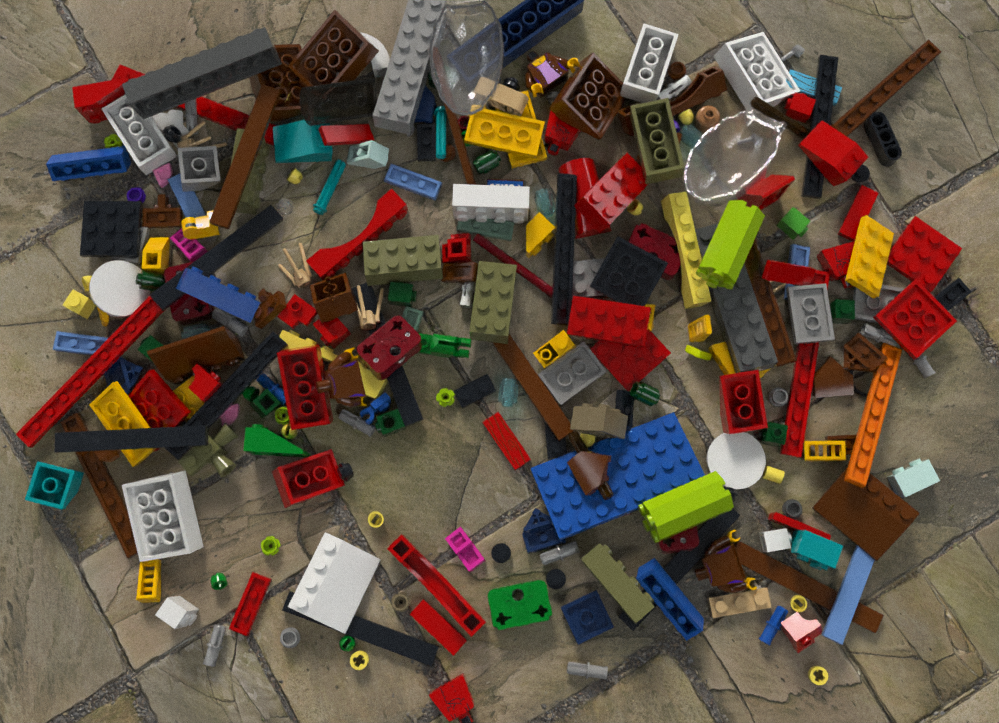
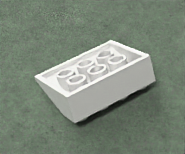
M764 32L727 42L713 56L750 117L760 113L751 107L750 102L754 97H759L774 107L791 98L795 92H800V89ZM786 79H788L793 88L789 87Z
M186 470L122 485L140 562L190 554L204 547Z
M325 532L288 607L346 634L381 559Z

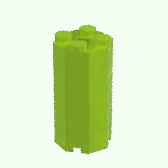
M729 200L696 271V275L707 281L706 284L709 287L717 288L718 286L733 289L765 217L757 206L752 205L750 208L746 206L747 202L743 200Z
M714 471L639 504V512L645 519L642 521L643 526L647 532L650 531L653 541L655 543L731 511L734 508L733 500L729 489L725 491L723 487L726 484L724 479Z

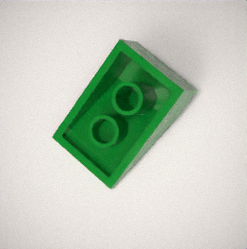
M252 424V427L245 428L243 451L252 455L303 458L311 456L310 453L270 431L264 425Z

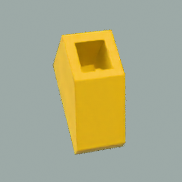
M540 212L526 225V256L528 258L532 255L536 256L541 251V246L545 242L549 243L555 237V226Z
M169 237L150 238L142 254L143 270L164 275V271L169 267Z
M562 330L533 352V354L545 369L577 346L567 333Z

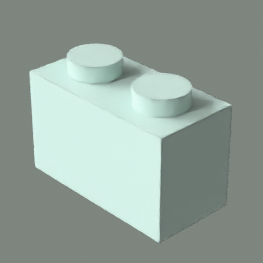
M920 458L909 463L910 466L905 469L903 466L892 471L893 474L887 477L895 494L900 498H905L940 481L929 459L921 461Z

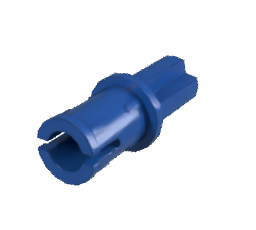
M261 374L257 378V382L263 388L268 389L281 402L282 406H285L284 390H282L280 384H275L266 374Z
M781 606L776 607L770 620L766 621L767 625L759 640L769 646L771 645L778 630L781 631V622L784 621L788 614L785 608Z

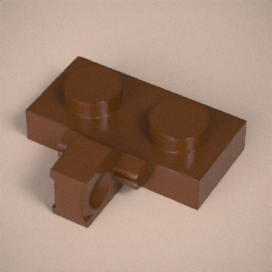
M158 194V205H154V208H143L142 227L182 228V209L180 207L172 208V205L169 204V197L166 194Z
M264 288L258 293V299L261 303L254 314L256 327L263 329L287 307L284 293L277 291L272 295L271 292L266 291Z

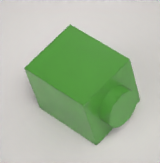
M792 207L776 226L794 240L798 235L802 237L808 230L806 226L810 223V220L796 208Z

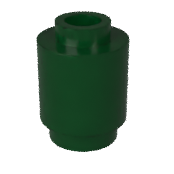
M490 149L475 158V161L472 163L477 173L481 175L500 166L499 161H501V158L497 151L493 152Z
M142 270L141 274L137 273L136 285H139V289L156 291L165 284V278L161 273Z
M635 382L630 390V395L633 396V399L650 407L657 404L660 400L659 390L644 382Z

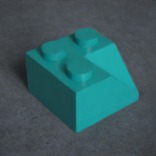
M37 461L25 500L64 510L78 493L84 472Z
M807 530L793 531L791 553L797 555L796 559L806 563L809 562V566L817 570L827 571L828 568H836L843 545Z

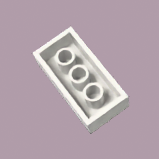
M643 24L620 96L641 103L658 99L679 34Z
M126 94L102 108V111L133 160L145 175L153 172L152 170L163 166L177 157V154L164 137L154 118L151 116L143 120L129 104Z
M453 184L452 208L454 219L462 222L476 218L477 222H486L487 218L494 219L497 223H504L505 221H513L518 224L528 222L530 187Z

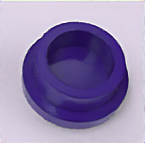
M131 188L127 192V200L144 203L146 194L141 188Z

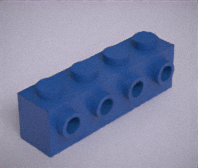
M119 146L52 155L46 166L52 181H65L75 178L127 172L131 160L126 147Z
M192 266V269L185 268L176 289L251 323L260 304L259 301L255 300L257 296L248 292L244 295L238 292V287L229 283L225 286L220 283L221 279L210 275L208 278L202 275L204 271Z
M653 558L640 566L636 577L640 586L653 598L654 602L687 641L702 632L704 618L658 561Z

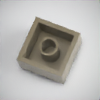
M582 403V406H574L570 429L596 437L625 439L628 416L622 414L619 409L610 408L609 405L598 404V407H594L592 404Z

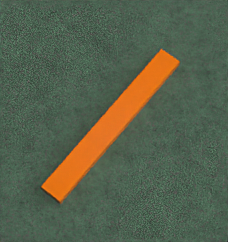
M887 343L881 345L880 351L887 356L888 360L874 371L844 481L861 488L867 485L902 349Z

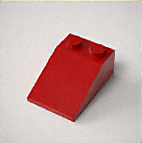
M125 77L72 87L75 109L89 123L97 124L108 120L102 108L125 95L122 84L130 79Z
M820 121L798 145L833 187L846 182L868 159V155L855 141L824 121Z
M774 174L767 178L763 176L755 182L756 185L752 187L749 185L740 191L741 195L737 200L747 202V207L751 208L754 205L763 210L779 200L795 181L794 176Z
M759 370L719 376L720 416L723 433L735 434L768 428Z
M332 449L277 467L272 471L285 508L345 486L343 479L341 480L338 476L337 469L339 467Z

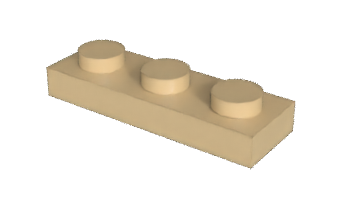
M767 587L707 598L711 618L772 608Z

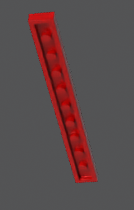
M119 64L112 80L125 77L129 79L138 78L145 74ZM202 96L196 98L197 115L199 117L237 131V128L245 129L250 115ZM185 103L176 106V108L186 111ZM269 123L264 138L267 144L274 146L273 127L276 125Z
M815 270L811 285L826 283L828 290L830 272ZM819 342L797 345V362L794 363L785 425H788L785 445L781 446V455L801 458Z
M149 296L16 435L27 447L33 448L164 311Z

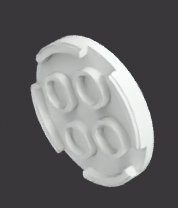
M121 260L110 261L101 265L93 273L89 283V293L93 303L100 310L107 313V315L113 317L131 316L150 295V291L139 289V285H136L137 273L141 274L142 270L130 262Z
M745 432L735 434L723 433L716 437L709 446L706 465L709 473L716 471L726 483L723 485L724 487L738 490L752 486L761 478L765 469L766 458L761 444L750 434Z

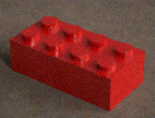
M627 152L594 184L574 207L601 233L648 185L645 184L642 167Z
M573 296L567 334L574 337L645 348L651 307Z
M320 344L279 351L277 357L291 430L330 424L333 421L329 392L318 393L316 388V382L326 380Z

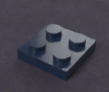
M597 590L560 607L578 645L614 628Z

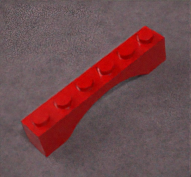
M393 189L389 190L377 201L373 218L360 235L341 246L319 249L306 260L307 264L322 281L327 276L334 277L336 271L346 267L355 255L359 256L363 252V242L377 241L379 235L390 230L396 220L403 219L408 211L407 204Z
M401 534L387 548L432 593L471 637L486 623L481 614L405 535Z

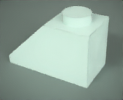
M373 140L350 146L346 164L372 169L384 167L388 161L389 148Z

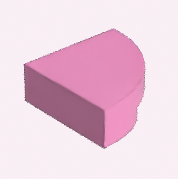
M167 163L152 170L160 187H165L169 183L167 179L171 178L173 174L172 165Z
M239 404L231 405L221 416L222 426L224 423L231 425L237 419L240 410Z

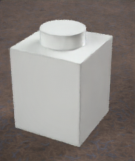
M787 528L759 533L763 552L791 548L792 536L787 531Z

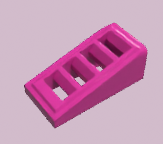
M182 228L170 237L191 262L196 261L207 253V250L197 239L184 238L181 242H178L184 237Z

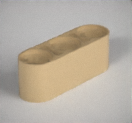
M480 78L473 93V97L476 100L517 116L522 115L529 100L525 94L487 78Z

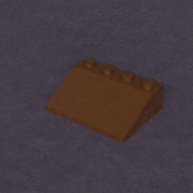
M334 10L288 67L322 101L332 107L379 50L340 13Z
M275 45L282 64L249 77L255 99L262 84L280 89L281 91L270 122L282 121L319 110L320 105L316 94L288 67L302 50L301 45Z
M593 52L580 61V67H576L575 72L572 73L549 109L561 121L600 140L626 98L620 96L623 82Z
M225 326L147 351L148 356L165 380L175 385L184 383L185 379L194 376L192 368L196 364L201 365L207 371L217 372L222 370L224 366H235L240 364V361L245 360L239 338Z
M847 465L812 509L875 561H878L920 513L870 473L867 485L864 488L844 481L848 468Z

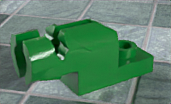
M419 333L422 349L418 353L445 358H469V350L459 349V347L471 348L472 339Z

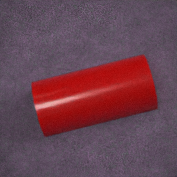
M592 158L574 159L564 163L558 169L559 173L577 175L576 203L599 180L595 162ZM576 209L575 239L612 231L609 225L599 233Z

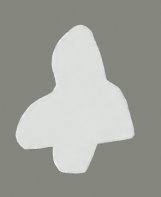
M172 109L168 113H159L152 116L162 131L165 127L173 125L180 130L182 136L189 133V130L183 125V112L181 110Z

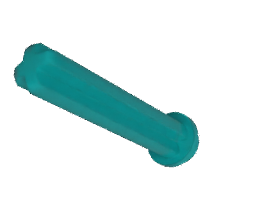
M438 106L434 111L436 116V158L445 159L447 112L444 106Z
M336 160L316 204H313V211L315 213L323 215L327 212L326 207L346 167L344 161Z

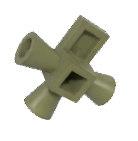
M224 423L215 437L208 435V446H194L178 462L192 477L207 463L214 465L221 478L225 477L235 469L236 464L224 456L228 452L223 446L239 436L227 423Z

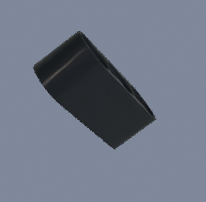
M874 112L865 122L864 129L881 165L890 167L902 156V150L885 114Z

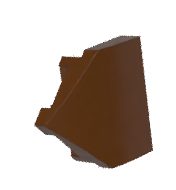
M859 332L844 345V369L874 372L888 360L887 356Z
M829 356L825 360L826 362L814 373L813 396L819 398L854 395L853 375Z
M580 451L567 462L586 496L592 495L603 485L604 481H609L607 469L608 462H611V455H603L593 451Z

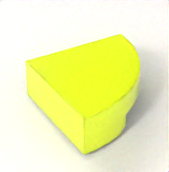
M687 345L685 348L686 353L708 361L712 357L711 353L690 345Z

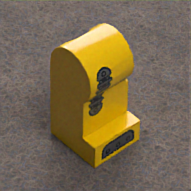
M213 210L206 211L207 215L184 218L181 222L184 237L187 239H198L220 235L218 226L209 223Z

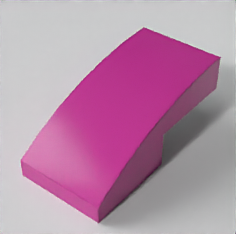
M461 526L445 538L469 572H472L486 561Z

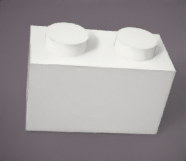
M181 596L167 597L155 615L174 629L192 625L197 618L196 613L199 609Z

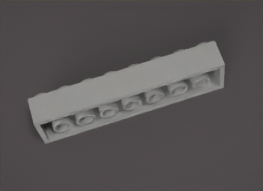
M408 0L373 113L375 127L411 135L432 64L428 49L437 47L447 13V0Z

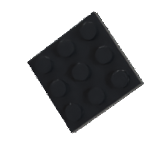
M84 201L80 256L139 257L143 203L141 201Z
M617 236L594 277L590 288L616 302L645 306L668 263Z

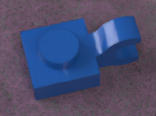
M386 392L370 403L368 408L363 409L359 413L361 417L366 414L370 415V418L366 420L367 425L374 421V415L380 412L384 413L389 409L391 404L389 395Z

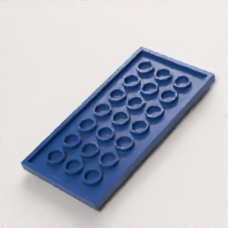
M674 412L627 430L625 439L606 438L587 448L594 453L611 455V462H608L607 476L609 481L607 483L613 492V497L608 500L603 499L598 489L588 496L583 492L567 464L577 454L576 450L530 468L559 540L566 539L639 510L638 505L642 504V502L705 476Z

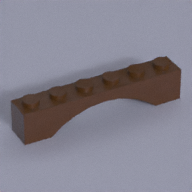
M712 66L698 73L690 86L682 94L669 102L672 116L682 113L695 105H701L706 100L718 97L721 93L727 91L723 70ZM629 105L617 111L622 130L629 136H634L630 119V106L632 105Z

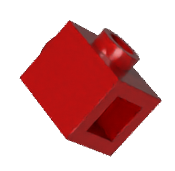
M795 92L792 98H788L785 103L784 109H787L785 115L806 123L811 116L816 99L810 98L806 94Z

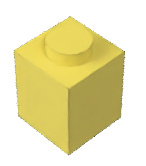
M74 289L63 303L64 307L86 319L89 318L96 307L90 298Z

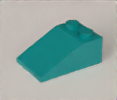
M310 118L273 127L275 163L332 161V145L324 146L318 130L321 126L330 125V119Z

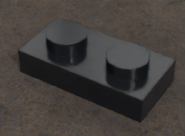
M417 124L418 162L436 161L435 124Z
M957 278L934 297L949 311L972 291L960 278Z
M488 374L454 390V394L462 409L496 392Z
M616 390L615 409L621 410L622 414L628 416L627 431L633 427L634 399L630 395V391Z
M544 421L547 458H557L567 454L566 438L558 442Z

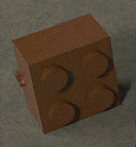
M346 273L332 278L327 276L323 281L310 285L313 304L321 323L332 321L343 315L352 314L358 310L354 292Z

